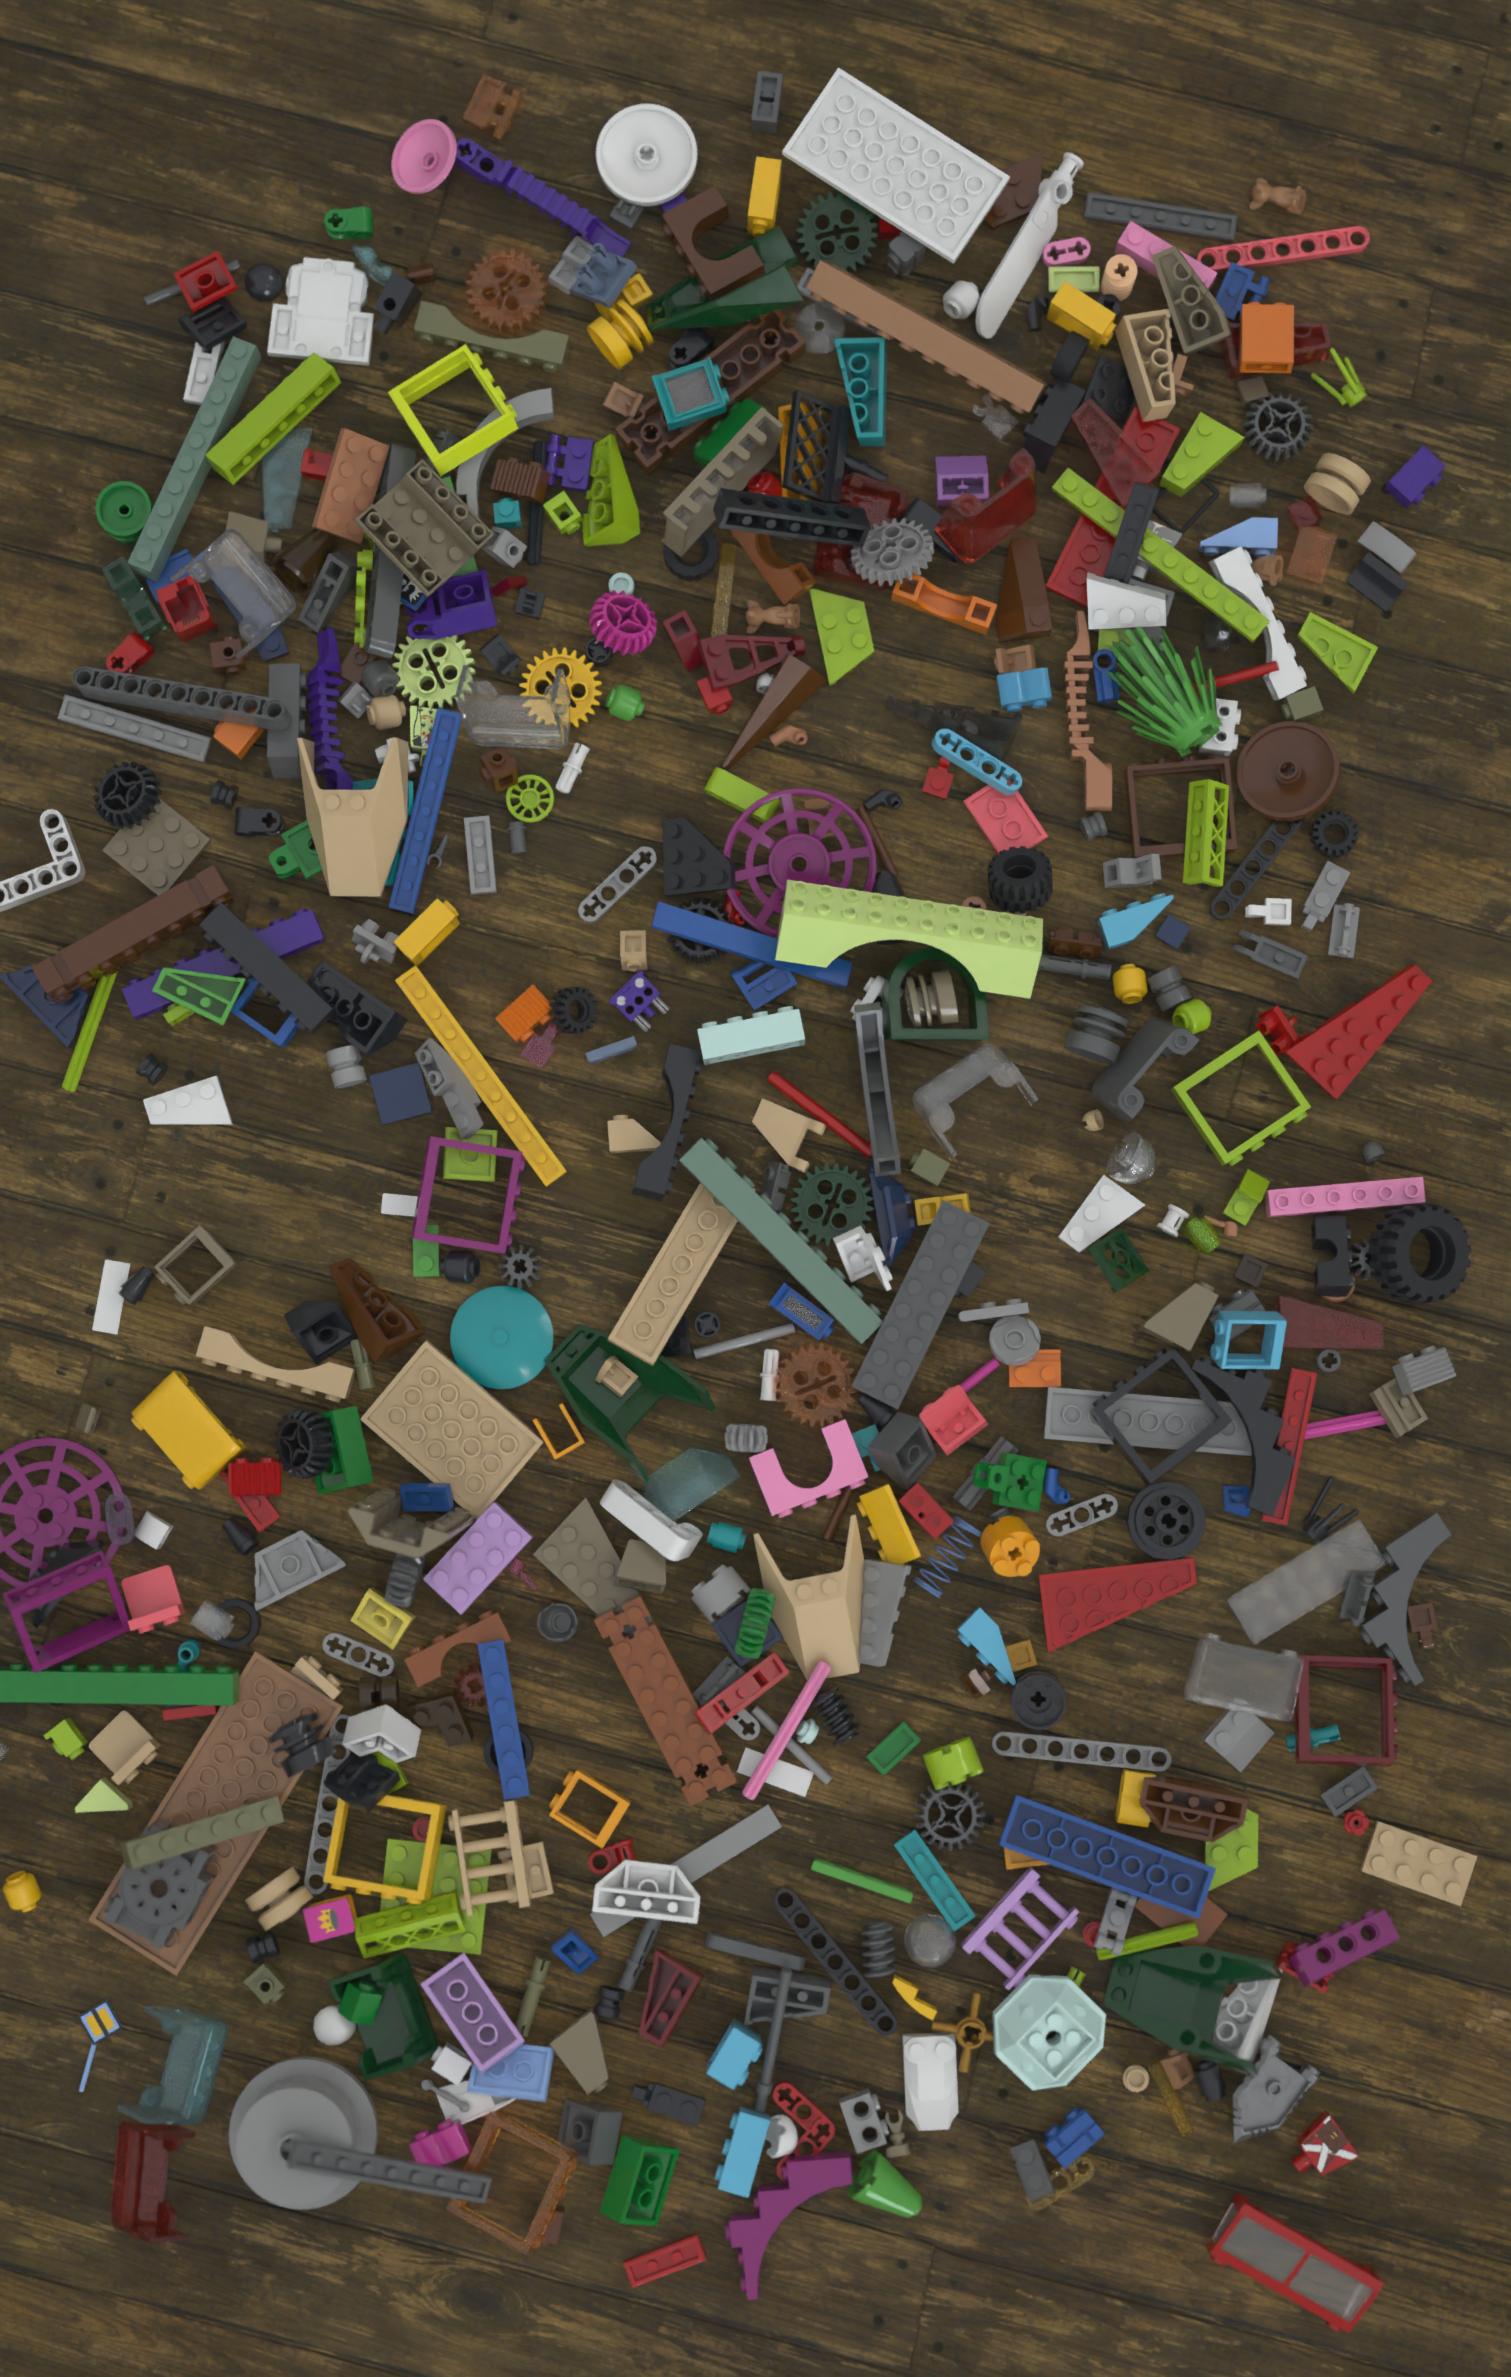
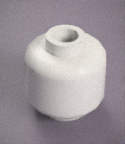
M956 281L943 296L945 312L954 319H966L979 304L980 295L977 286L972 282Z

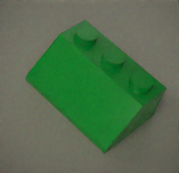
M747 398L741 403H735L728 412L730 415L724 421L719 420L713 426L712 434L707 439L702 438L695 445L694 460L702 468H705L761 407L767 412L768 410ZM750 438L744 443V448L752 441ZM732 457L728 460L726 465L729 466L731 464ZM716 473L713 478L717 479L720 475Z
M357 1406L319 1414L320 1416H325V1423L330 1424L328 1430L330 1433H333L331 1442L335 1445L331 1446V1450L334 1455L329 1457L331 1464L326 1466V1471L314 1477L318 1495L374 1482Z
M622 2135L600 2213L620 2224L657 2226L680 2149L643 2137Z

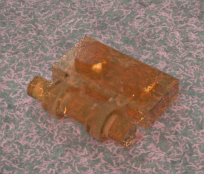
M483 74L462 118L463 122L487 132L491 123L496 126L493 135L502 139L505 131H508L512 124L510 120L514 111H518L520 107V98L523 93L518 89H514L511 96L504 94L507 88L506 83ZM499 103L506 106L501 116L495 114Z

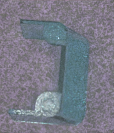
M145 2006V2012L162 2020V2030L169 2035H173L160 2085L148 2086L141 2095L139 2105H118L117 2110L143 2124L195 2125L206 2114L226 2042L228 2027L226 2023L216 2018L183 2009Z

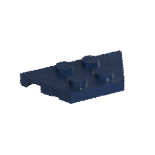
M34 965L2 974L0 978L66 1047L70 1048L90 995L79 987L72 991L73 997L62 1003L59 1001L54 1003L46 994L31 968Z

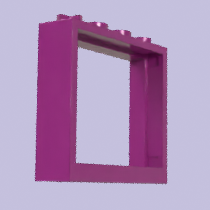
M428 1136L411 1238L505 1254L506 1248L509 1249L512 1243V1234L509 1233L510 1223H514L516 1219L517 1209L513 1208L514 1198L519 1197L521 1183L517 1182L519 1172H523L525 1166V1157H522V1152ZM439 1146L512 1158L497 1244L425 1233Z
M102 1550L3 1593L24 1652L34 1673L130 1631L129 1619L111 1567ZM101 1563V1565L94 1567V1564ZM104 1578L116 1613L34 1649L21 1614ZM19 1598L20 1601H17L15 1603L12 1602L13 1600Z

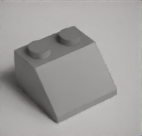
M1234 1698L1202 1735L1201 1739L1239 1772H1242L1274 1732Z

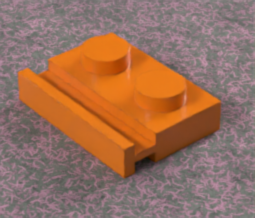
M1039 1350L1034 1359L1027 1364L1019 1366L1008 1365L1009 1387H1061V1350Z

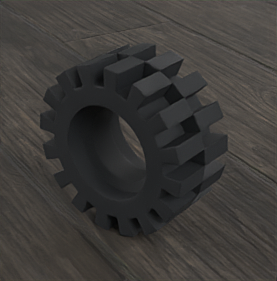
M1336 809L1330 812L1326 811L1312 825L1310 831L1312 838L1310 842L1311 844L1314 843L1315 851L1319 850L1321 852L1320 855L1323 857L1325 855L1328 858L1342 857L1355 846L1358 840L1359 828H1356L1357 822L1356 820L1352 821L1350 814H1344L1345 811L1340 810L1337 812ZM1338 825L1344 832L1343 840L1339 843L1329 842L1325 837L1327 826Z
M567 987L558 990V994L553 995L552 999L555 1002H550L549 1007H553V1011H549V1016L554 1015L551 1022L552 1024H557L555 1027L557 1030H562L563 1033L574 1034L585 1033L587 1029L593 1027L591 1023H596L598 1019L594 1017V1014H599V1010H594V1006H597L598 1003L597 1001H592L595 996L593 993L588 994L590 990L582 989L583 987ZM573 1000L577 1003L579 1009L576 1020H572L569 1014V1006Z

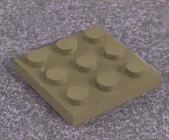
M161 799V804L154 806L157 813L151 812L148 815L150 821L143 819L142 825L137 826L134 824L132 830L126 827L123 830L120 829L102 850L158 896L176 885L211 842V839Z

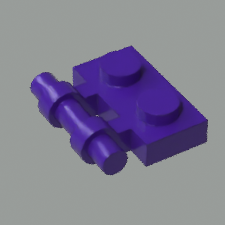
M552 434L550 436V443L547 444L546 452L548 458L547 466L544 469L551 475L548 487H554L555 478L562 479V489L587 492L593 440L568 437L567 447L560 446L561 436ZM558 456L565 457L564 469L557 468Z

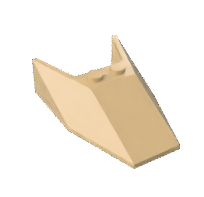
M297 738L306 817L330 896L381 897L407 822L408 742L399 738L391 739L377 783L373 789L322 790L318 786L314 773V742L304 738Z
M856 1514L850 1515L843 1568L838 1572L807 1578L786 1580L770 1555L759 1532L753 1533L763 1587L768 1592L774 1593L775 1596L771 1616L807 1681L819 1661H824L831 1666L826 1679L859 1673L864 1556Z

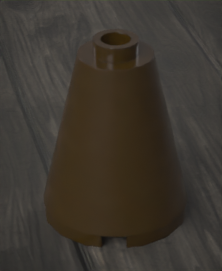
M314 528L269 560V567L274 565L275 571L273 574L289 590L295 592L298 589L303 592L300 596H308L314 588L329 553L333 552L337 544L336 536Z

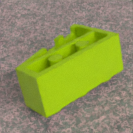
M1200 412L1162 476L1159 486L1165 487L1168 491L1181 498L1205 475L1223 462L1227 456L1238 449L1245 437Z

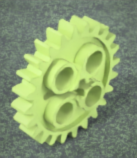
M454 635L451 638L414 640L407 636L408 645L399 644L402 654H394L399 662L392 664L394 669L399 670L396 673L399 679H401L397 688H405L401 693L402 696L407 697L411 695L409 699L411 704L419 700V707H424L428 703L429 708L432 709L435 704H438L439 708L443 709L444 702L453 707V698L462 701L459 693H469L465 684H473L474 682L468 675L476 673L475 669L469 667L475 664L474 659L467 658L472 654L471 649L463 650L466 642L462 640L457 643L458 635ZM438 647L447 649L442 657L434 656V650ZM424 649L428 650L434 665L437 667L445 685L444 689L440 688L434 673L431 671L423 653ZM415 658L424 660L419 668H413L410 664ZM450 669L458 672L456 678L452 680L444 678L446 671ZM430 680L435 683L433 689L429 691L421 689L425 681Z

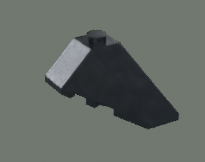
M323 960L308 979L312 989L335 1011L331 1017L343 1031L347 1041L367 1055L393 1042L408 1021L405 1017Z

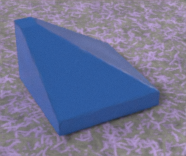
M1222 1486L1224 1511L1244 1517L1249 1516L1250 1508L1245 1507L1249 1493L1248 1486Z

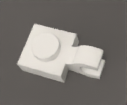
M1265 898L1264 905H1248V907H1245V917H1264V925L1289 926L1291 925L1292 899Z

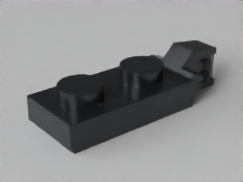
M649 2082L648 2088L634 2084L631 2097L642 2100V2106L648 2108V2110L696 2126L698 2125L706 2100L705 2098L657 2082L655 2084Z

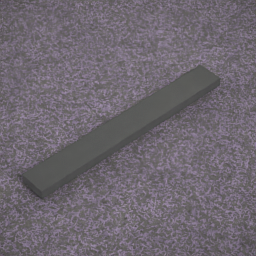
M298 2139L293 2141L287 2162V2167L290 2169L483 2204L486 2202L492 2177L486 2174Z

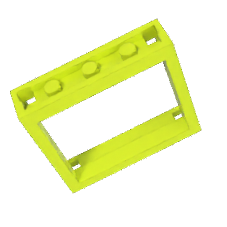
M466 344L388 392L396 408L440 476L519 429L514 420L518 415L510 403L505 405L503 401L506 397L499 386L494 388L492 383L495 381L487 368L482 370L480 367L483 364L481 358L476 352L472 354ZM470 368L501 416L439 454L409 405Z

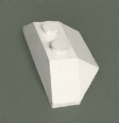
M624 1860L595 1885L592 1912L697 1924L700 1895L676 1865Z

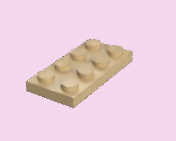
M1376 1820L1360 1870L1461 1906L1477 1856Z

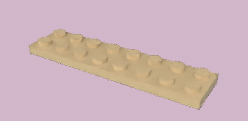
M701 1183L608 1337L609 1342L651 1366L656 1362L738 1222Z

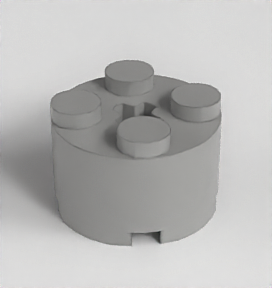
M724 1565L720 1566L711 1574L714 1577L707 1584L702 1581L691 1590L694 1594L692 1597L693 1602L710 1623L716 1621L713 1616L720 1614L722 1617L744 1599L741 1595L744 1591L747 1594L750 1593L751 1589L732 1566L728 1568Z

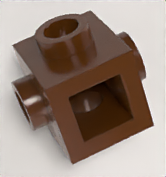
M229 636L221 638V642L209 643L213 669L217 674L237 675L241 673V670L247 669L246 661H250L248 646H244L240 639Z
M504 747L490 750L480 756V776L484 782H489L495 793L518 784L517 762L512 754L508 755Z

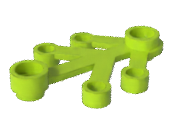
M363 549V552L357 553V567H362V571H357L355 623L360 624V628L355 627L354 643H359V648L364 646L366 625H364L366 570L372 571L373 550Z

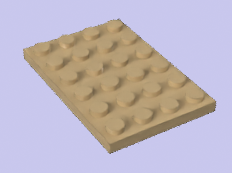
M428 1340L422 1344L360 1419L433 1483H450L453 1500L462 1508L469 1510L471 1515L477 1516L476 1520L493 1504L545 1442Z

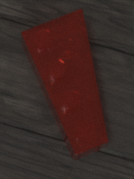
M1276 1296L1275 1312H1278L1287 1320L1283 1348L1384 1349V1323L1284 1296Z

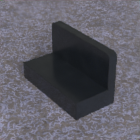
M1369 552L1346 581L1347 584L1384 612L1391 607L1408 585L1406 580Z

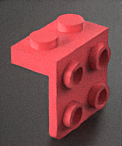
M961 1385L947 1389L941 1398L934 1403L926 1405L919 1414V1418L924 1423L926 1429L947 1456L988 1425L984 1417L972 1404Z
M169 1565L122 1580L121 1585L132 1620L128 1621L130 1631L138 1629L139 1634L154 1629V1623L163 1621L165 1626L179 1621L178 1616L185 1614L176 1580Z

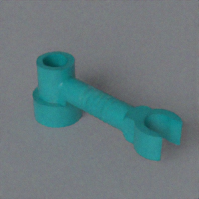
M186 1640L180 1645L178 1650L179 1660L176 1664L180 1665V1669H186L189 1662L196 1660L200 1655L201 1647L197 1641ZM184 1650H188L191 1656L186 1655Z

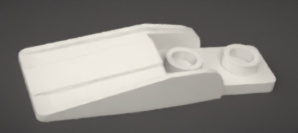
M470 2077L461 2080L459 2085L452 2083L439 2088L460 2102H467L470 2106L468 2112H461L458 2106L436 2094L445 2119L451 2118L452 2122L460 2119L461 2124L496 2111L515 2100L514 2098L468 2093Z

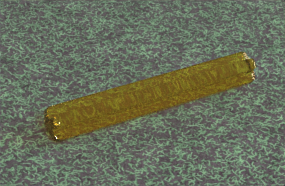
M724 543L721 548L711 637L727 634L737 549L736 545L731 543Z

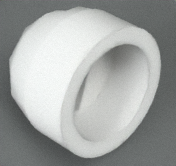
M769 673L761 674L757 680L756 690L764 694L774 675H769Z

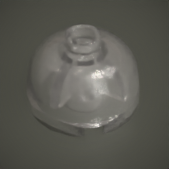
M1132 1132L1122 1139L1125 1144L1120 1150L1118 1147H1115L1106 1166V1171L1109 1172L1108 1175L1122 1184L1128 1185L1137 1184L1144 1179H1149L1155 1171L1154 1165L1156 1162V1154L1152 1144L1137 1132Z
M924 1914L916 1917L909 1923L904 1936V1946L913 1962L922 1967L934 1968L943 1965L951 1958L956 1946V1936L946 1919L937 1915Z

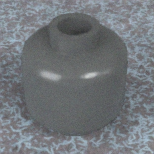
M377 660L371 661L365 666L361 680L372 696L387 697L392 695L397 689L399 676L388 662Z

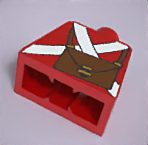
M1325 2110L1297 2138L1296 2141L1303 2152L1291 2161L1300 2174L1314 2165L1320 2175H1324L1357 2159L1359 2155L1330 2114Z

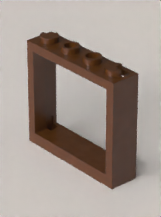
M1209 755L1206 760H1197L1196 757L1181 758V762H1171V759L1156 760V764H1146L1145 761H1138L1137 763H1130V766L1126 767L1124 774L1132 858L1149 854H1159L1160 859L1185 857V843L1140 846L1134 778L1219 771L1220 783L1229 785L1225 854L1234 853L1238 849L1229 758ZM1212 840L1211 848H1212L1213 852L1215 853V852H1216V844H1215L1214 840Z

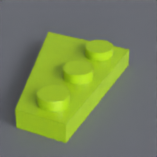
M1311 612L1297 635L1352 693L1356 691L1378 649L1377 646Z

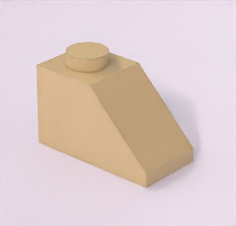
M628 1115L613 1116V1120L607 1121L609 1150L611 1154L653 1151L661 1144L660 1141L634 1119H628Z

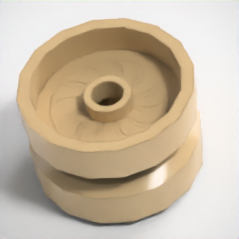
M1323 453L1315 467L1317 472L1311 473L1304 485V489L1312 499L1327 509L1336 513L1350 515L1359 502L1358 495H1363L1370 484V477L1352 461L1337 454Z
M293 1866L245 1900L251 1911H258L267 1904L270 1907L258 1918L265 1931L277 1923L287 1920L298 1912L302 1905L314 1897L307 1886H300L293 1892L288 1890L300 1879Z

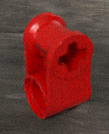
M134 631L107 657L106 666L110 671L133 674L151 658L155 649ZM119 663L120 665L123 664L124 667L120 669L116 668L115 665Z
M633 1838L613 1842L610 1845L604 1846L603 1849H594L588 1858L590 1870L596 1874L611 1872L624 1860L639 1861V1859H636L633 1850ZM623 1848L626 1851L627 1859H625ZM598 1854L604 1855L608 1860L607 1864L602 1868L596 1867L592 1862L593 1858Z

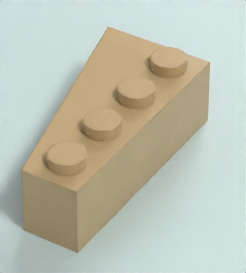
M1170 309L1125 315L1115 329L1143 422L1167 418L1176 404L1174 373H1172L1173 352H1171L1170 341L1172 338V329L1169 323L1171 317Z

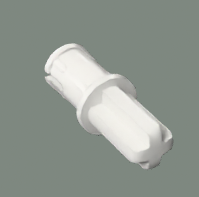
M574 743L567 762L563 763L564 769L556 784V789L562 793L570 792L577 775L582 773L581 766L587 753L590 751L584 745L579 747L580 743Z
M766 1349L764 1351L763 1373L760 1374V1377H762L760 1400L776 1401L777 1378H780V1375H778V1350Z

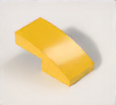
M640 273L629 279L610 308L616 310L615 303L623 300L635 310L652 297L653 293ZM595 303L602 317L610 323L611 320L607 313L609 308Z
M968 1193L914 1200L918 1226L932 1224L943 1200L971 1214Z
M894 1974L892 1983L904 2000L916 2011L933 2021L937 2013L936 2007L915 1997L918 1992L917 1985Z

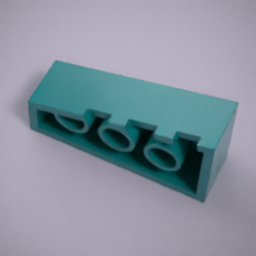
M834 338L860 447L886 446L887 344L885 338Z

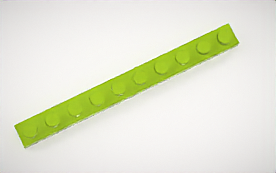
M1067 468L1053 485L1052 491L1116 538L1125 510L1071 469ZM1149 528L1146 529L1138 556L1254 643L1270 620Z

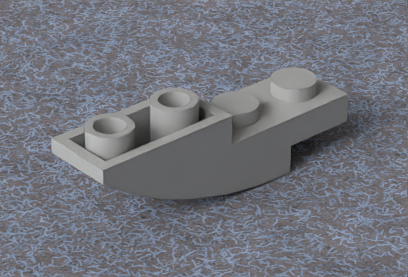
M428 1039L415 1052V1056L433 1095L443 1097L461 1138L470 1139L484 1125L476 1109L481 1101L470 1081L452 1057L433 1039Z

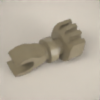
M899 2109V2120L895 2123L889 2120L888 2111L885 2114V2121L891 2129L889 2140L893 2142V2145L886 2148L887 2158L910 2154L909 2143H903L905 2134L901 2132L903 2115Z

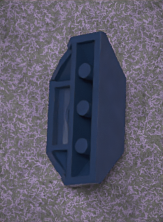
M872 1164L868 1165L867 1168L872 1197L874 1198L873 1203L881 1251L885 1257L883 1263L884 1266L889 1268L912 1237L911 1232L915 1231L913 1216L908 1217L907 1206H911L909 1191H904L903 1185L889 1175L875 1177Z

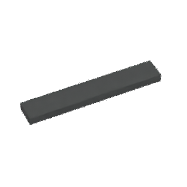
M1088 192L1084 220L1128 226L1130 221L1147 230L1229 243L1234 241L1238 217L1236 215Z

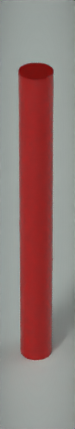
M1276 660L1214 678L1216 688L1279 671V665ZM1195 683V684H1193V687L1195 688V690H1196V692H1197V694H1198L1197 685H1196V683Z

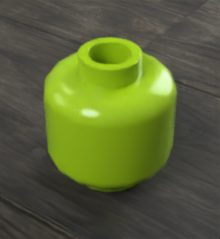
M1192 999L1175 1008L1172 1021L1174 1025L1184 1028L1194 1035L1209 1027L1211 1023V1010L1200 999Z

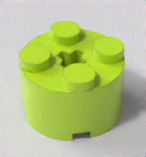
M970 1737L953 1741L949 1745L938 1747L923 1754L924 1762L935 1790L950 1785L949 1781L952 1785L961 1783L966 1780L967 1774L972 1777L984 1772Z

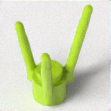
M1331 348L1330 353L1348 382L1341 389L1343 394L1341 395L1315 373H1312L1311 377L1336 397L1342 406L1347 403L1351 408L1363 400L1367 394L1349 358H1344L1347 366L1346 369L1335 349Z

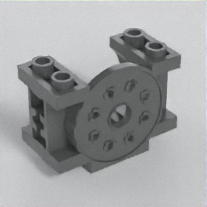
M161 1819L157 1823L147 1826L143 1835L172 1828V1823ZM212 1844L135 1869H126L125 1867L120 1879L119 1894H116L114 1898L111 1897L104 1909V1912L107 1913L104 1921L111 1925L118 1924L151 1941L152 1946L161 1950L170 1942L176 1928L182 1931L192 1922L215 1875L206 1870L218 1847ZM176 1870H180L179 1875L176 1874ZM160 1879L166 1882L168 1891L165 1896L157 1897L152 1893L151 1885L153 1881Z

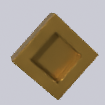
M1030 1639L1005 1646L1012 1672L1037 1665Z

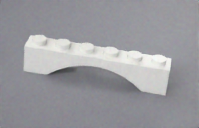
M1242 546L1210 561L1209 564L1218 582L1270 620L1263 630L1266 644V663L1277 660L1279 671L1264 674L1263 679L1273 700L1282 699L1307 686L1305 683L1307 679L1305 671L1301 666H1297L1294 659L1296 656L1295 650L1291 643L1286 642L1283 636L1285 630L1279 619L1276 620L1273 615V603L1268 596L1265 597L1261 589L1263 587L1262 580L1257 573L1254 574L1250 566L1252 559L1248 551L1243 550Z

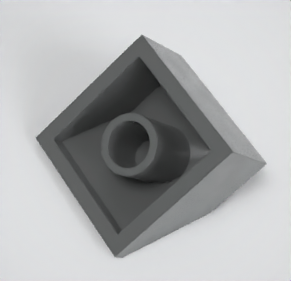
M897 1412L868 1446L875 1464L904 1490H908L937 1456L921 1419L902 1412Z
M566 2098L563 2105L556 2151L588 2165H613L622 2111L602 2104Z

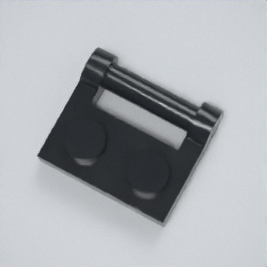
M224 296L190 316L184 315L179 318V324L182 329L188 332L205 352L247 328L245 319Z

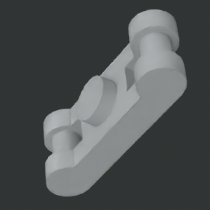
M1111 1887L1094 1947L1098 1949L1106 1948L1111 1950V1954L1120 1955L1138 1896ZM1117 1900L1125 1902L1124 1909L1115 1905ZM1107 1933L1114 1935L1115 1939L1107 1938Z

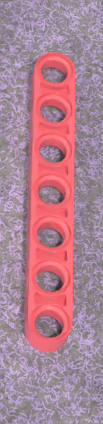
M1355 226L1203 249L1199 253L1197 261L1201 263L1203 256H1212L1215 264L1209 268L1217 273L1227 272L1231 264L1226 259V254L1229 252H1236L1240 257V261L1236 264L1247 269L1361 252L1366 248L1370 235L1365 228ZM1353 234L1362 235L1364 243L1362 245H1354L1351 242V236ZM1330 237L1336 238L1339 241V247L1336 249L1328 248L1326 239ZM1304 241L1312 242L1314 251L1310 253L1304 252L1301 249V243ZM1281 244L1286 245L1289 248V254L1287 256L1278 255L1276 247ZM1255 248H1260L1264 251L1265 257L1261 260H1256L1251 256V251Z

